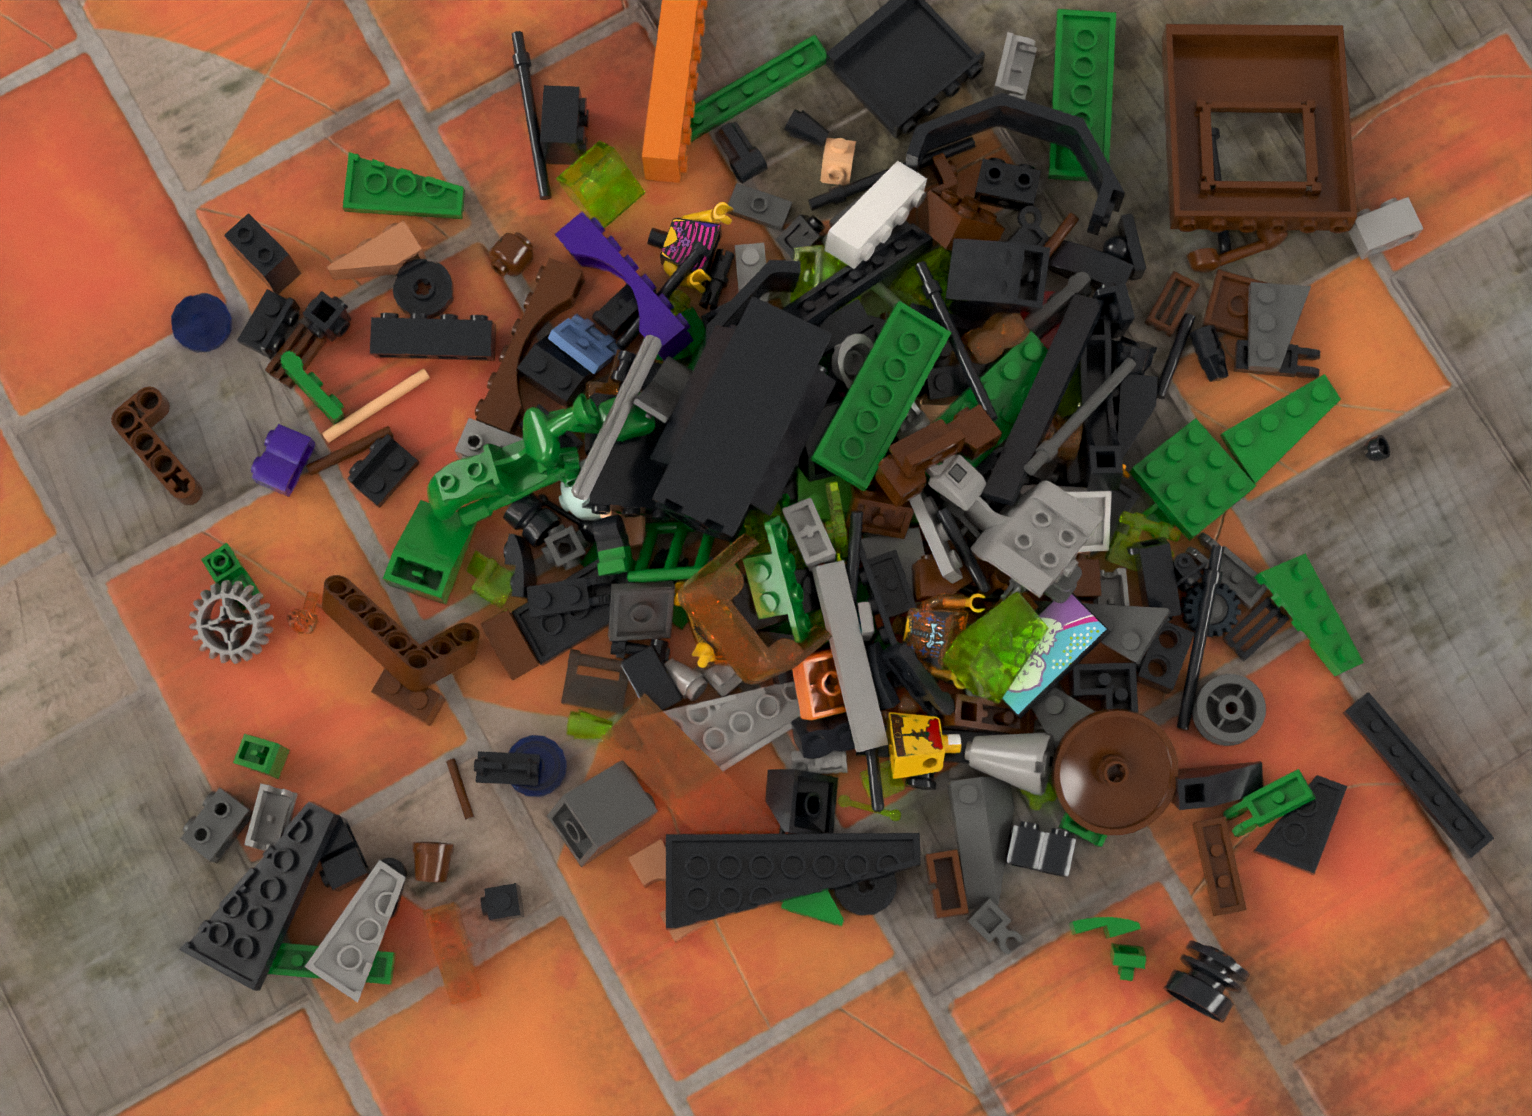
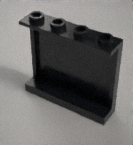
M889 0L826 53V66L897 139L903 133L907 135L912 132L918 125L917 121L924 115L927 117L932 115L939 108L940 102L947 96L952 98L962 87L961 84L968 78L971 80L976 78L984 68L985 53L982 51L977 55L925 0Z
M594 393L589 398L594 401L598 410L601 402L614 398L617 395ZM654 416L655 427L650 434L630 438L625 441H615L589 498L582 503V508L591 509V513L598 515L610 514V511L622 512L624 517H640V514H651V518L655 520L670 519V515L654 506L656 501L652 499L666 469L650 459L668 421L664 423ZM590 433L589 452L598 434Z

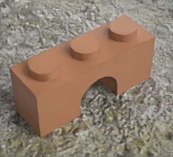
M661 839L628 858L645 888L654 882L666 881V845H664ZM666 910L659 914L666 925ZM706 921L668 931L673 940L678 942L709 923Z

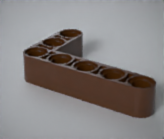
M333 575L325 579L322 595L323 611L407 689L413 691L425 689L475 659L480 632L473 624H456L419 644L348 578L341 575Z

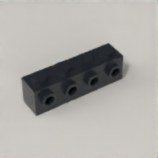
M380 313V318L371 317L370 354L375 358L495 361L496 324L492 320H488V316L471 315L470 320H460L458 315L441 314L440 319H428L427 314L420 313L410 314V318H398L396 313Z

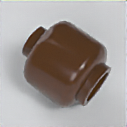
M505 233L489 251L492 269L502 277L505 275L517 277L533 260L532 243L521 233Z

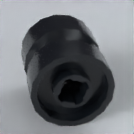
M532 492L513 502L506 510L503 519L515 530L523 529L522 536L534 548H537L544 543L545 538L549 537L547 532L559 526L562 520L551 509H542L543 501Z

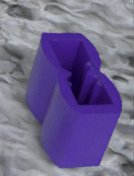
M278 424L275 430H270L264 442L266 450L261 457L258 456L254 460L251 473H253L252 479L257 484L289 497L314 450L315 442L311 437Z

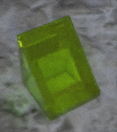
M476 550L466 572L482 582L494 564L492 560Z

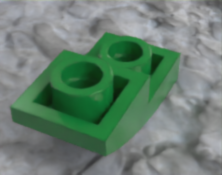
M225 543L201 559L215 583H218L220 586L225 580H229L232 586L234 582L242 581L243 590L246 586L252 585L254 586L252 595L260 593L253 579L228 543ZM235 600V602H238L241 611L247 609L242 603Z

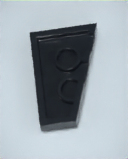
M1319 775L1309 784L1315 799L1285 814L1255 848V853L1311 875L1315 874L1347 786Z

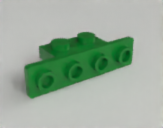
M779 515L772 516L765 522L771 551L746 556L743 558V563L758 619L788 614L795 643H802L810 635L811 620L809 615L804 612L802 604L804 599L803 589L799 583L797 584L794 573L796 570L795 558L792 553H789L787 546V527L784 523H781Z

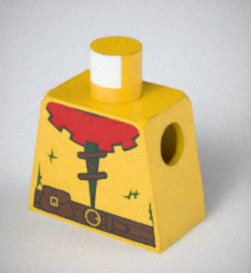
M889 712L886 736L893 779L939 772L943 768L945 753L961 752L960 734H942L939 718L935 716Z

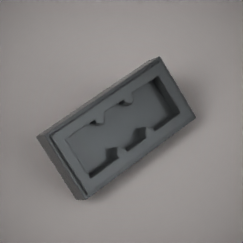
M736 183L728 203L734 210L727 213L782 232L791 210L792 202Z

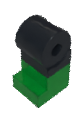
M618 514L595 519L593 521V534L600 562L597 563L599 576H610L633 571L634 563L628 534H626L622 517Z

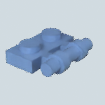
M575 314L571 320L568 318L552 329L548 337L550 341L594 375L611 363L613 357L618 359L621 350L616 346V339L609 334L607 336L595 328L594 322L588 318L585 320L578 314Z

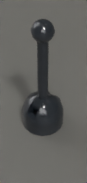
M545 494L537 496L543 501V506L551 508L576 523L578 531L582 532L586 541L591 544L595 542L593 521L581 520L549 501Z

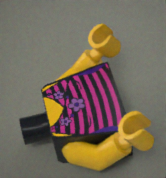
M725 202L718 203L714 209L684 215L681 218H673L668 232L656 228L651 229L647 244L662 249L660 260L664 271L669 277L694 249L691 244L695 239L712 252L708 258L703 256L679 286L696 288L700 293H704L706 290L703 287L705 280H712L706 273L710 270L722 236L721 225L717 223L721 221L725 225H729L732 222V219L725 214L734 209Z

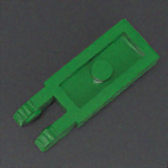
M290 350L283 353L280 358L281 367L295 384L333 424H337L344 419V413L341 410L344 405L334 394L328 396L320 388L323 386V383L312 371L307 374L303 370L302 359L296 356V353L290 352Z
M1297 769L1243 797V801L1229 807L1222 815L1226 817V820H1232L1244 814L1247 810L1250 811L1252 818L1236 825L1232 829L1234 836L1240 837L1253 831L1257 826L1260 828L1314 800L1315 796L1302 773Z

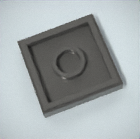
M674 582L612 584L608 628L609 640L626 641L671 638L675 595Z

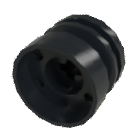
M1191 940L1186 949L1197 959L1185 954L1181 955L1180 960L1190 969L1189 973L1173 970L1163 989L1192 1009L1213 1020L1224 1023L1234 1005L1223 994L1224 990L1240 993L1242 990L1241 986L1233 981L1231 977L1246 982L1250 974L1226 953L1212 946H1206Z

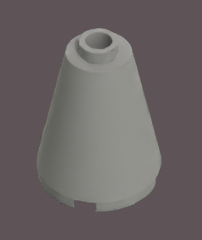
M1053 734L975 736L973 742L968 741L965 750V760H969L970 767L1034 795L1042 796L1045 793L1052 769L1049 766L1050 756H1054Z

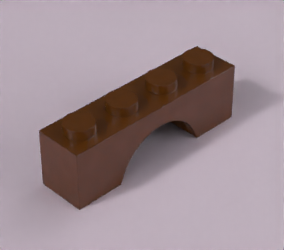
M980 404L971 410L969 407L962 409L954 416V420L947 424L950 431L959 427L966 436L962 451L956 454H960L971 461L995 447L1002 434ZM892 454L879 462V468L875 476V480L896 508L920 494L927 481L925 471L908 479Z

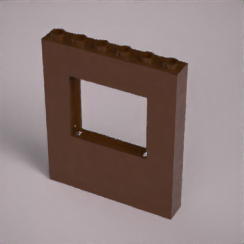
M1166 24L1161 40L1170 229H1179L1182 232H1191L1196 229L1210 230L1211 232L1239 230L1245 233L1267 229L1273 233H1281L1286 230H1300L1302 233H1312L1317 230L1330 231L1332 233L1350 231L1357 219L1343 25ZM1211 112L1302 113L1307 182L1214 181ZM1210 186H1215L1213 190H1210ZM1306 186H1311V189L1306 191Z

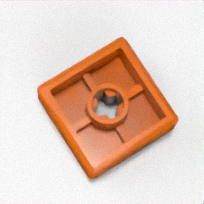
M831 649L791 659L802 719L815 720L846 712ZM826 678H830L831 684H828L825 688Z

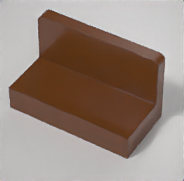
M939 419L892 444L889 451L909 479L962 451L966 436L959 427L950 431L946 423Z

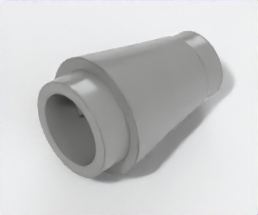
M673 658L664 664L684 699L689 698L691 701H695L701 696L708 685V682L704 679V674Z

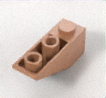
M403 220L400 223L388 225L384 228L382 234L377 237L363 240L358 244L357 249L352 252L335 257L331 264L327 266V269L334 280L397 275L400 268L406 263L416 259L427 258Z

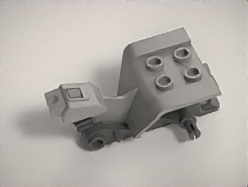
M954 454L941 461V465H934L924 470L930 476L929 486L941 494L940 499L944 500L939 509L947 506L962 535L973 542L970 550L983 561H988L1011 577L1009 587L1001 594L1003 601L1007 599L1006 603L1012 604L1017 595L1024 593L1026 589L1039 598L1042 594H1045L1057 603L1067 601L1075 591L1077 582L1082 575L1081 568L1077 566L1079 562L1075 558L1078 551L1103 520V517L1050 481L1040 482L1017 497L1014 506L1005 505L999 513H996L989 507L992 500L986 499L984 501L980 497L986 486L984 477L959 454Z

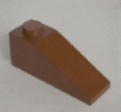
M963 694L950 695L951 699L955 702L954 713L945 716L942 714L940 717H937L940 719L941 729L998 734L1034 733L1035 713L1032 708L1020 719L1003 701Z

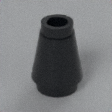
M794 109L784 128L785 131L790 133L789 136L815 145L817 144L822 147L830 132L804 110L800 112L797 109Z

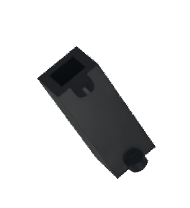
M1163 537L1132 543L1133 546L1127 547V552L1135 557L1143 607L1168 608L1171 613L1166 621H1171L1173 619L1172 616L1181 615L1170 543Z

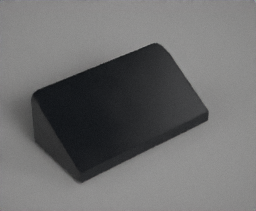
M654 644L630 655L621 662V666L647 714L660 712L683 699Z

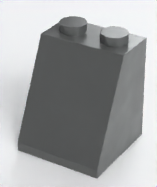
M621 760L564 794L547 817L579 865L583 867L650 821L658 810L655 807V801L652 796L645 792L638 783L635 771Z

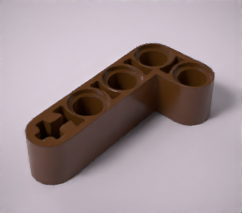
M144 387L113 412L111 423L173 497L184 505H194L201 499L203 494L200 483L152 429L168 414L170 409L169 402L155 387ZM153 398H158L157 405L152 409H147L148 402ZM134 417L133 425L124 429L123 424L126 419ZM148 439H153L152 447L143 451V443ZM167 461H172L171 469L161 473V466ZM179 479L187 485L188 492L184 493L183 489L176 483Z

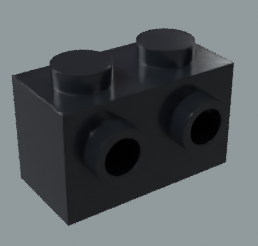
M999 158L982 159L974 198L981 204L1018 212L1026 206H1034L1041 171L1028 164H1019L1018 166L1007 164Z

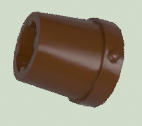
M413 842L412 852H414L415 880L447 882L451 856L454 853V844Z

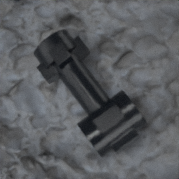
M651 639L650 645L628 642V640L612 641L610 654L616 655V658L624 659L626 654L632 655L654 644L665 664L669 660L670 649L668 648L669 642L658 639Z

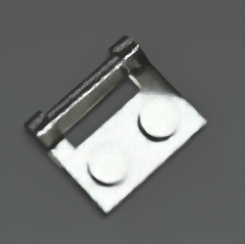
M571 649L561 703L563 705L623 714L629 679L621 666V662L626 658L617 660L581 654L580 650ZM585 666L620 672L619 680L577 674L578 667Z

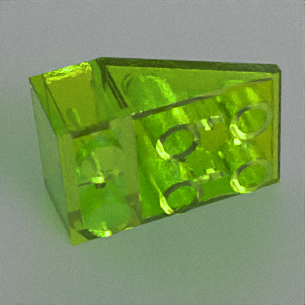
M1015 592L961 632L942 658V661L973 695L999 704L1049 628L1019 592Z

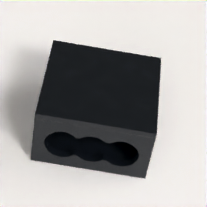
M249 213L224 235L236 254L274 293H281L301 274L286 250Z

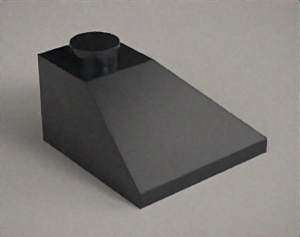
M770 769L767 774L765 801L784 832L792 834L834 833L838 778L798 769Z

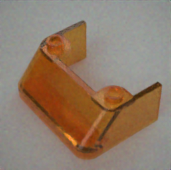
M744 533L680 587L678 601L737 676L745 683L755 685L794 669L829 640L832 635L816 624L811 628L808 637L802 643L782 638L774 642L770 647L766 646L730 601L742 590L744 584L743 576L735 566V563L759 544L756 539Z

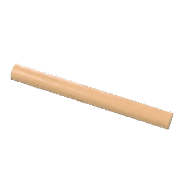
M424 368L330 427L322 435L330 443L430 379L428 373Z

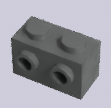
M219 788L217 792L212 791L205 798L202 804L204 806L203 810L197 817L193 816L188 820L183 828L185 833L180 838L206 859L214 863L219 862L249 823L253 814L252 809L222 788Z

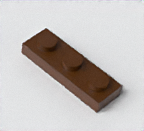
M1226 817L1194 822L1193 828L1213 916L1247 910Z

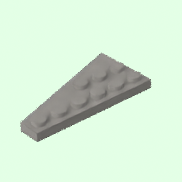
M789 682L656 712L629 720L677 799H680L791 730V722L801 715L795 682Z

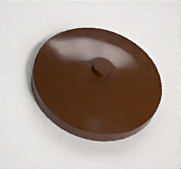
M1105 709L1083 717L1064 734L1054 753L1051 777L1057 800L1075 822L1095 833L1125 835L1145 828L1165 811L1176 790L1175 777H1178L1179 768L1172 742L1156 723L1134 711Z

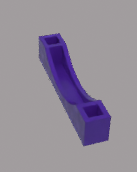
M581 211L555 233L556 237L582 267H592L610 272L621 278L632 288L637 300L640 316L639 332L644 338L647 335H653L661 340L662 346L658 355L663 361L668 356L674 358L694 341L687 331L691 328L690 324L680 313L674 316L670 311L674 308L663 293L657 296L653 292L657 287L646 274L640 277L636 273L639 267L629 255H626L624 258L619 252L622 248L612 236H609L607 239L602 233L606 230L595 217L590 220Z

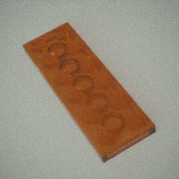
M645 693L600 738L696 834H771L778 827Z

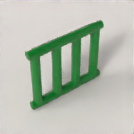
M751 516L746 518L735 543H730L724 565L707 566L715 537L703 534L695 564L691 567L677 566L687 533L696 531L680 521L645 523L646 534L634 570L628 571L627 580L629 582H651L739 576L738 560L747 528H752L753 518ZM674 533L664 568L647 569L658 534Z

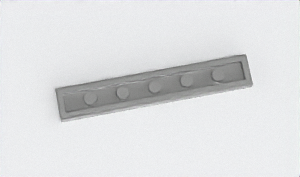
M844 560L813 567L811 569L856 752L888 745Z

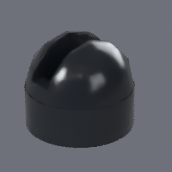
M1382 435L1370 438L1363 447V450H1368L1365 456L1371 461H1381L1390 456L1389 444Z

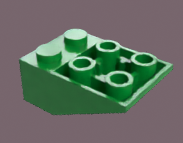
M420 500L393 550L383 576L384 581L389 586L446 605L477 523L465 526L461 523L457 512L447 520L437 519L433 515L430 503Z

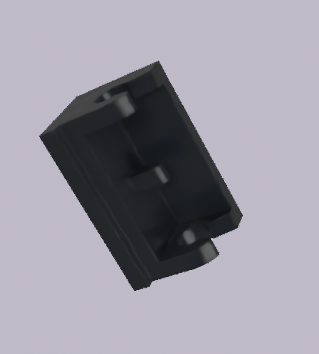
M626 284L599 311L596 310L592 315V319L616 340L639 315L637 300L632 288Z

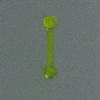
M841 795L838 799V804L843 808L852 806L888 816L892 821H899L902 817L898 809H893L892 811L883 809L881 812H874L872 805L850 800L847 795Z

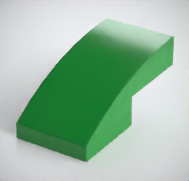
M1093 917L1069 923L1072 935L1103 927L1106 939L1141 929L1139 922L1117 917Z

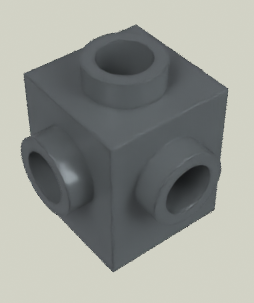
M562 524L547 532L549 537L544 539L546 547L541 548L549 565L554 563L557 569L564 566L567 571L582 563L580 558L585 556L584 548L588 547L580 530L575 532L573 526L565 528ZM562 543L568 544L570 546L569 553L561 554L558 550L559 545Z

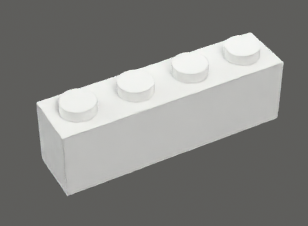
M897 161L828 231L825 251L853 269L862 260L867 261L872 256L875 247L880 242L885 243L888 240L892 229L897 224L901 226L906 221L909 212L914 207L918 208L923 203L926 197L924 190L927 178Z

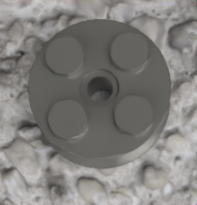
M1237 674L1220 675L1207 682L1197 692L1192 710V718L1200 734L1208 741L1221 746H1234L1246 741L1258 732L1266 716L1265 699L1260 689L1248 678ZM1230 706L1233 714H1229L1225 707Z

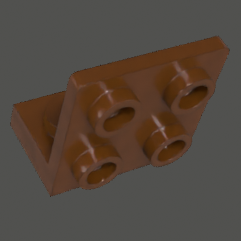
M876 473L865 491L850 484L852 498L844 519L845 528H850L851 511L859 510L863 511L862 532L905 539L914 513L910 501L896 508L875 480Z

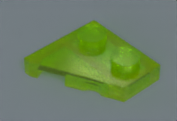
M838 482L825 483L830 521L825 522L826 531L836 552L837 562L842 560L847 562L848 540Z

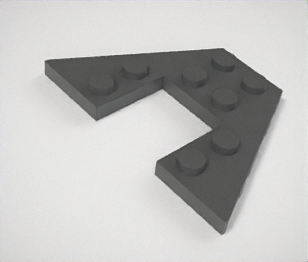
M1033 600L1039 607L1012 630L1000 651L1051 601ZM1083 603L1111 631L1101 643L1136 664L1140 663L1171 613L1168 608ZM1053 687L1032 707L1046 733L1054 735L1055 748H1057L1064 734L1077 721L1095 712L1056 687Z

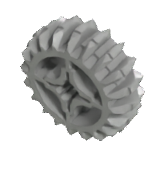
M225 580L221 586L215 583L210 586V591L203 590L200 593L202 599H197L193 602V605L198 610L190 612L189 616L196 619V622L190 624L189 628L192 630L197 629L198 634L194 635L192 640H202L203 644L199 648L200 651H205L208 648L211 649L209 658L214 659L220 654L221 663H226L231 658V661L237 664L241 662V658L245 661L252 659V653H261V645L269 643L270 640L265 634L273 632L274 628L267 625L266 622L273 620L274 616L271 614L265 615L264 610L268 609L270 604L264 603L261 605L259 602L263 598L261 592L254 596L252 595L254 586L248 585L243 590L242 581H236L232 586L229 580ZM222 598L223 606H220L219 617L210 619L214 605ZM235 600L242 603L250 614L242 612L238 602H235ZM227 618H229L230 620H235V622L243 621L236 624L235 626L231 623L228 624V622L220 623L226 620ZM253 625L248 641L241 645L240 638L243 637V628ZM213 630L219 631L223 635L225 642L220 640Z

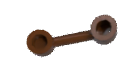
M1269 229L1257 230L1258 241L1219 255L1215 248H1202L1190 252L1186 257L1194 272H1211L1226 264L1278 247L1287 238L1288 230L1281 233H1273Z

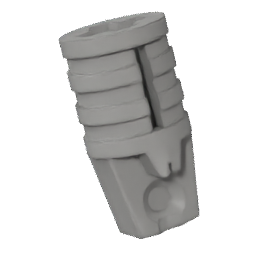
M833 750L828 755L815 759L804 758L800 751L791 752L792 769L817 774L848 773L846 751Z

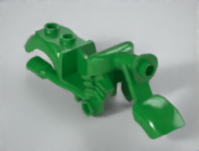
M583 393L577 396L572 407L566 410L560 409L549 412V415L539 408H528L523 418V440L502 448L497 445L486 444L483 446V453L456 460L444 466L432 476L427 486V495L433 515L437 519L447 520L457 511L461 523L465 526H470L492 516L493 511L555 482L561 481L565 487H573L581 471L579 454L576 447L560 448L559 436L567 431L599 434L616 397L601 402L598 410L594 401L591 398L587 399ZM633 404L616 441H625L630 438L650 434L655 427L654 416L650 419L645 416L647 412Z

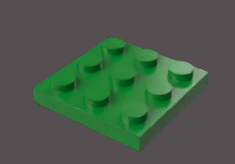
M1196 418L1129 471L1130 475L1189 541L1256 487L1254 482Z

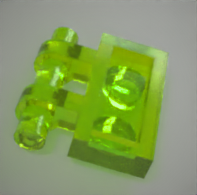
M1123 511L1119 521L1129 525V530L1127 534L1115 530L1109 545V551H1107L1104 559L1137 571L1135 557L1128 554L1127 547L1133 546L1132 543L1145 541L1139 539L1142 530L1154 534V539L1163 537L1174 542L1179 540L1181 531L1171 528L1169 523L1163 521L1157 523L1146 519V516L1139 512L1132 514Z

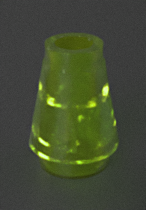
M578 709V712L570 711L566 735L573 736V740L610 739L613 721Z

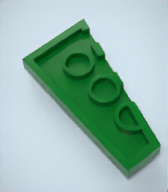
M349 152L343 199V210L345 212L451 219L463 218L464 187L429 176L423 177L414 174L410 170L397 169L385 165L384 162L374 159L371 161L361 158L358 154Z
M1324 374L1226 430L1220 436L1240 468L1256 484L1341 398Z
M1306 553L1254 576L1260 585L1265 584L1271 591L1273 596L1270 598L1278 607L1283 606L1292 617L1291 623L1296 630L1304 632L1311 641L1309 646L1334 677L1364 663Z

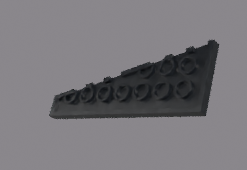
M920 833L666 834V930H675L919 867L921 864Z

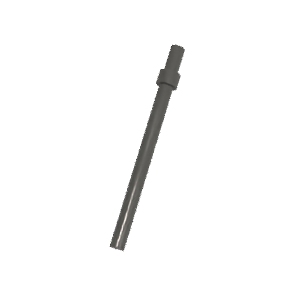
M1127 358L1050 440H1045L1035 451L1036 454L1024 466L1026 473L1034 475L1044 463H1049L1058 454V448L1136 367L1133 359Z

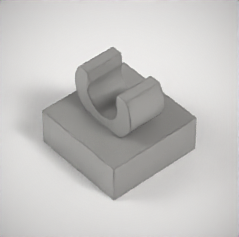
M730 659L728 662L716 663L704 673V678L721 697L728 696L746 680L741 679L740 670Z

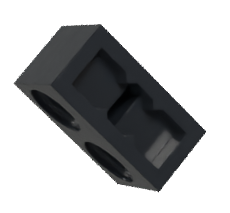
M1165 621L1140 663L1136 664L1137 682L1169 694L1174 689L1195 633ZM1162 634L1169 635L1174 642L1173 648L1163 647L1159 642V636ZM1149 663H1158L1163 669V675L1161 677L1151 675L1148 670Z

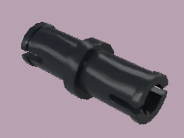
M723 249L716 250L711 270L706 273L712 280H705L706 290L699 301V306L706 310L708 305H711L710 311L718 307L722 290L727 287L729 281L727 275L734 259V254L726 250L725 256L722 255Z

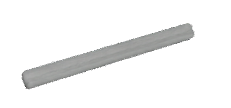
M653 335L645 337L571 489L574 497L580 500H587L634 404L633 402L638 396L662 346L661 340Z

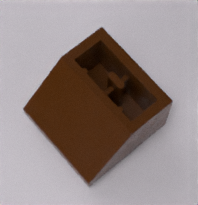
M945 189L942 193L929 190L927 194L930 236L945 249L952 251L954 238L986 241L1000 240L1005 228L996 221L997 216L979 207L981 203L977 199L968 195L960 198L955 193Z

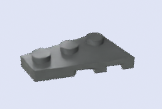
M1250 283L1248 293L1249 371L1278 372L1280 370L1311 286Z

